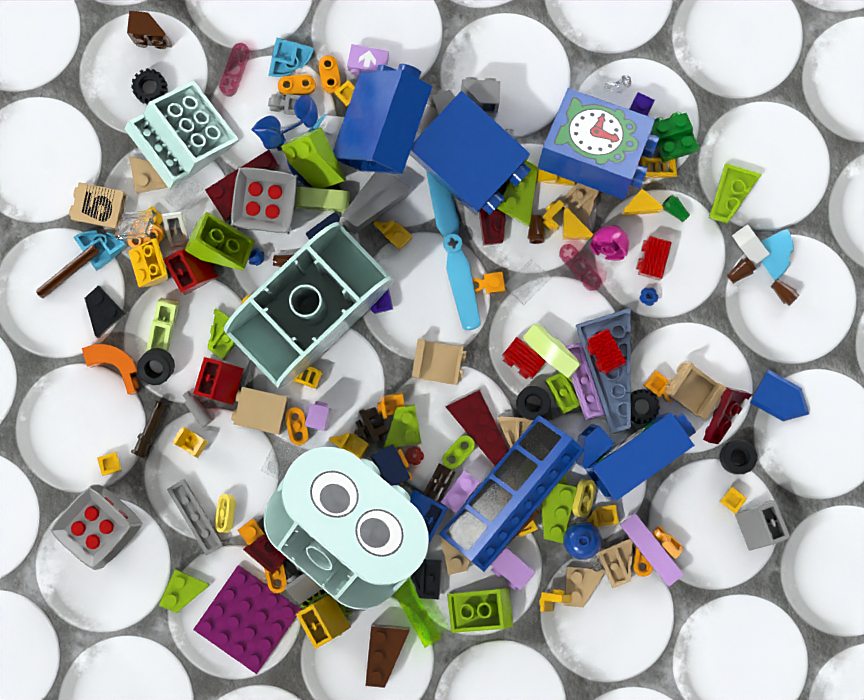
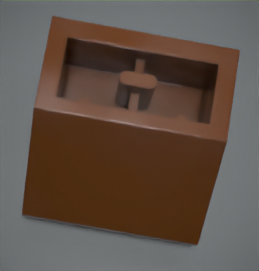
M129 11L127 34L136 46L146 48L149 45L155 46L157 49L172 48L170 39L148 12Z

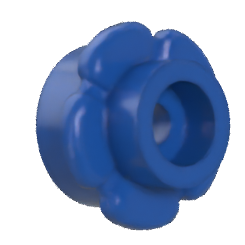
M259 248L252 250L248 259L249 264L256 266L262 264L265 260L264 251H260Z
M652 287L642 289L640 301L646 306L654 305L659 298L656 293L657 291Z

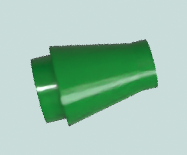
M673 194L662 204L664 211L681 222H684L690 216L679 198Z

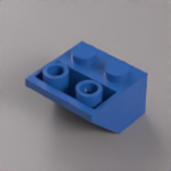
M591 424L578 435L577 443L585 451L576 460V464L587 469L597 462V459L602 454L605 456L613 449L611 446L615 443L599 425Z
M414 489L410 496V503L421 513L427 526L428 542L430 543L448 507Z

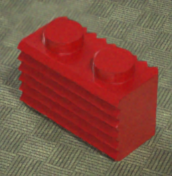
M649 236L647 240H643L641 251L644 252L643 257L638 259L636 269L639 270L638 275L660 281L663 278L672 242Z
M609 329L587 339L588 345H586V349L590 356H595L597 360L595 365L600 373L603 371L606 376L626 365V360Z
M518 337L513 340L502 354V357H504L502 361L511 368L514 365L519 369L518 374L526 380L528 377L533 379L546 362L545 359Z

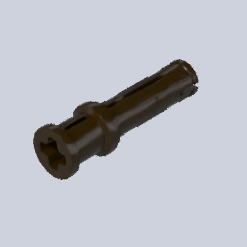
M156 400L142 434L140 433L137 436L138 441L134 450H131V453L145 459L147 458V451L150 445L154 443L153 436L168 406L167 404Z

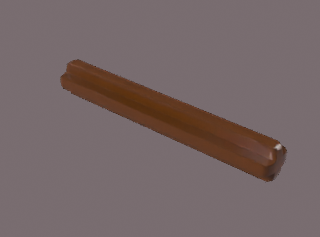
M95 245L88 247L36 290L37 295L40 298H45L98 255V248Z

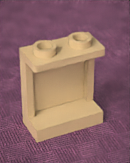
M685 361L678 366L674 378L667 382L664 393L698 418L707 420L721 399V395L726 390V387L708 377L696 368L694 363Z
M242 387L237 392L236 401L238 406L237 409L233 410L231 420H234V425L281 435L289 397Z

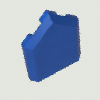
M767 370L749 403L783 422L809 415L802 388Z

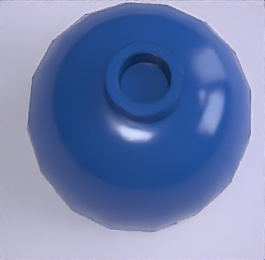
M578 521L566 529L563 536V544L571 557L578 560H587L599 552L602 546V536L594 524L587 521Z

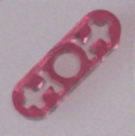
M244 43L235 44L230 53L219 84L220 91L224 96L231 97L238 90L250 56L248 46ZM243 48L245 54H241L240 62L236 61L239 57L236 51H240ZM233 65L239 66V73L231 74L229 72L230 67ZM227 76H229L232 79L231 86L233 87V89H229L228 92L224 87V85L228 86L230 81L229 78H227Z
M563 245L559 250L560 259L588 291L597 290L601 285L600 276L573 245ZM564 249H571V256L573 258L577 256L579 259H576L571 265L569 262L572 259L569 256L564 257ZM578 262L585 265V271L582 273H578L575 270V264ZM588 270L591 272L588 276L591 279L595 278L597 280L595 287L588 285L589 279L587 277L584 280L581 278Z

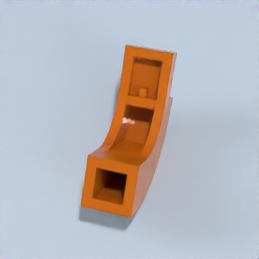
M96 344L82 348L87 367L93 368L102 364H113L122 374L127 394L134 395L139 393L138 388H140L138 378L134 377V374L138 373L137 363L128 353L105 344Z

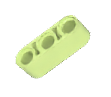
M296 187L295 208L344 212L350 204V192Z

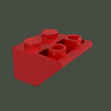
M185 249L179 250L163 259L183 295H187L218 278L210 262L200 260L185 251Z
M204 357L193 394L234 405L244 368Z

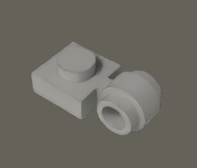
M272 94L268 102L269 110L281 112V109L284 107V114L296 116L294 104L300 96L286 94V99L283 100V96Z

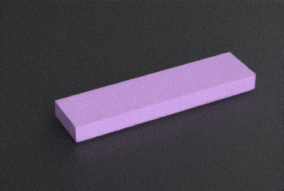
M577 343L565 346L581 363L580 367L571 376L585 421L604 416L605 413L582 344Z
M633 513L619 524L668 587L684 575L636 513Z

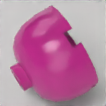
M611 225L602 227L595 232L590 249L597 256L600 253L607 255L604 259L619 261L627 256L630 243L627 234L619 226Z

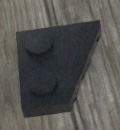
M99 285L84 298L94 334L98 339L126 314Z
M424 559L420 567L410 576L419 598L440 599L442 560Z

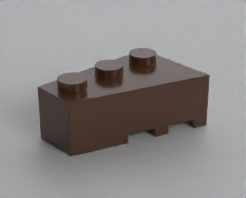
M371 625L365 686L385 688L409 634L410 627Z

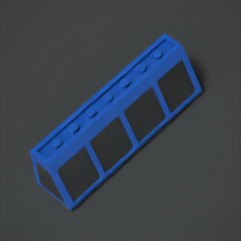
M538 415L439 535L485 572L585 450L569 435Z

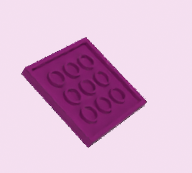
M238 565L193 630L257 674L297 617L296 613L302 609L280 593L272 592L266 583Z

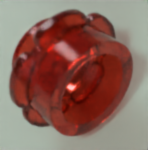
M417 446L408 448L405 452V458L409 464L419 465L421 460L424 459V453Z

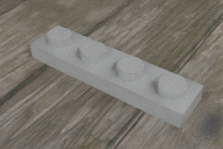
M185 479L168 488L167 491L206 556L224 546Z

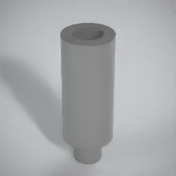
M189 391L183 394L186 400L184 402L202 428L214 420L196 395L192 396Z

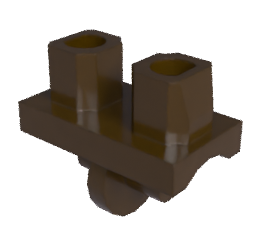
M376 407L359 411L365 426L362 425L360 420L356 421L355 424L358 429L354 431V434L361 433L363 439L369 437L366 432L368 429L374 442L379 441L380 437L384 436L388 431L384 423L373 427L371 420L380 416Z
M439 463L423 494L440 503L456 472Z

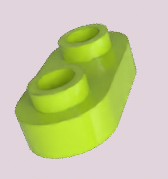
M469 436L459 437L443 455L442 461L444 466L449 469L458 468L474 450L475 443L473 439ZM462 442L469 444L467 449L461 447ZM450 456H454L456 458V461L454 463H450L448 461V458Z

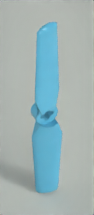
M426 170L436 226L444 238V249L448 252L446 270L462 328L464 330H474L481 323L470 264L461 250L462 240L458 236L460 222L453 196ZM451 239H454V242H458L454 249L447 245Z

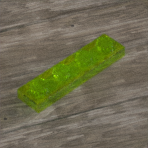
M408 578L394 594L424 648L442 637Z

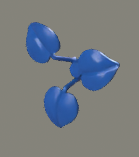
M309 95L300 96L295 101L294 111L297 118L300 119L298 123L280 131L281 124L275 116H266L253 126L251 130L261 139L266 149L277 148L278 151H282L281 146L286 141L284 133L303 123L307 128L315 125L318 119V110L314 100ZM287 160V164L291 173L294 176L297 175V180L301 184H304L306 180L289 164Z

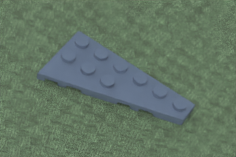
M631 308L576 325L611 434L631 428ZM609 329L626 360V365L605 376L603 371L601 373L598 371L595 365L597 360L594 355L590 356L586 345H588V338Z

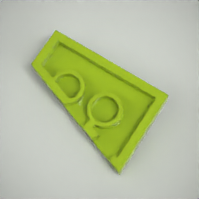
M526 160L525 164L531 171L516 187L508 181L502 193L505 199L497 209L525 226H529L538 167Z
M725 163L708 218L727 224L762 174Z
M558 482L541 503L544 539L563 543V536L567 529L577 491L576 486Z

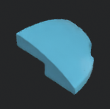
M276 37L268 76L284 77L291 75L299 67L305 66L314 48Z
M788 229L778 232L761 242L770 253L761 262L774 281L787 271L791 263L789 261L790 253L794 252L793 239Z
M96 230L74 236L73 238L83 252L91 245H95L98 248L99 254L90 260L96 271L108 264L126 247V244L119 237L109 232L105 235L98 234Z

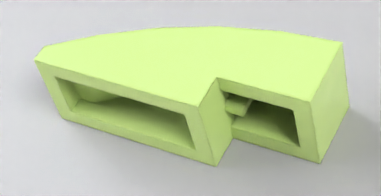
M162 297L157 301L147 351L152 348H161L168 352L180 302Z
M533 324L523 336L525 342L567 378H570L580 367L581 363L558 338L552 337L541 324Z

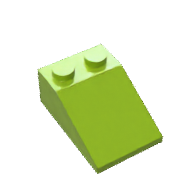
M322 128L297 136L281 146L289 164L313 188L323 189L347 180Z
M206 212L196 222L185 251L200 260L243 271L255 240Z
M509 587L447 594L451 633L514 627Z

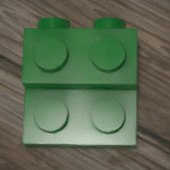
M675 112L670 118L663 119L659 117L655 119L650 133L660 137L656 148L662 163L699 152V146L694 137L693 127L687 113Z

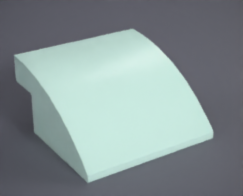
M195 81L189 82L150 101L144 114L128 121L125 127L126 132L169 189L202 170L239 140Z

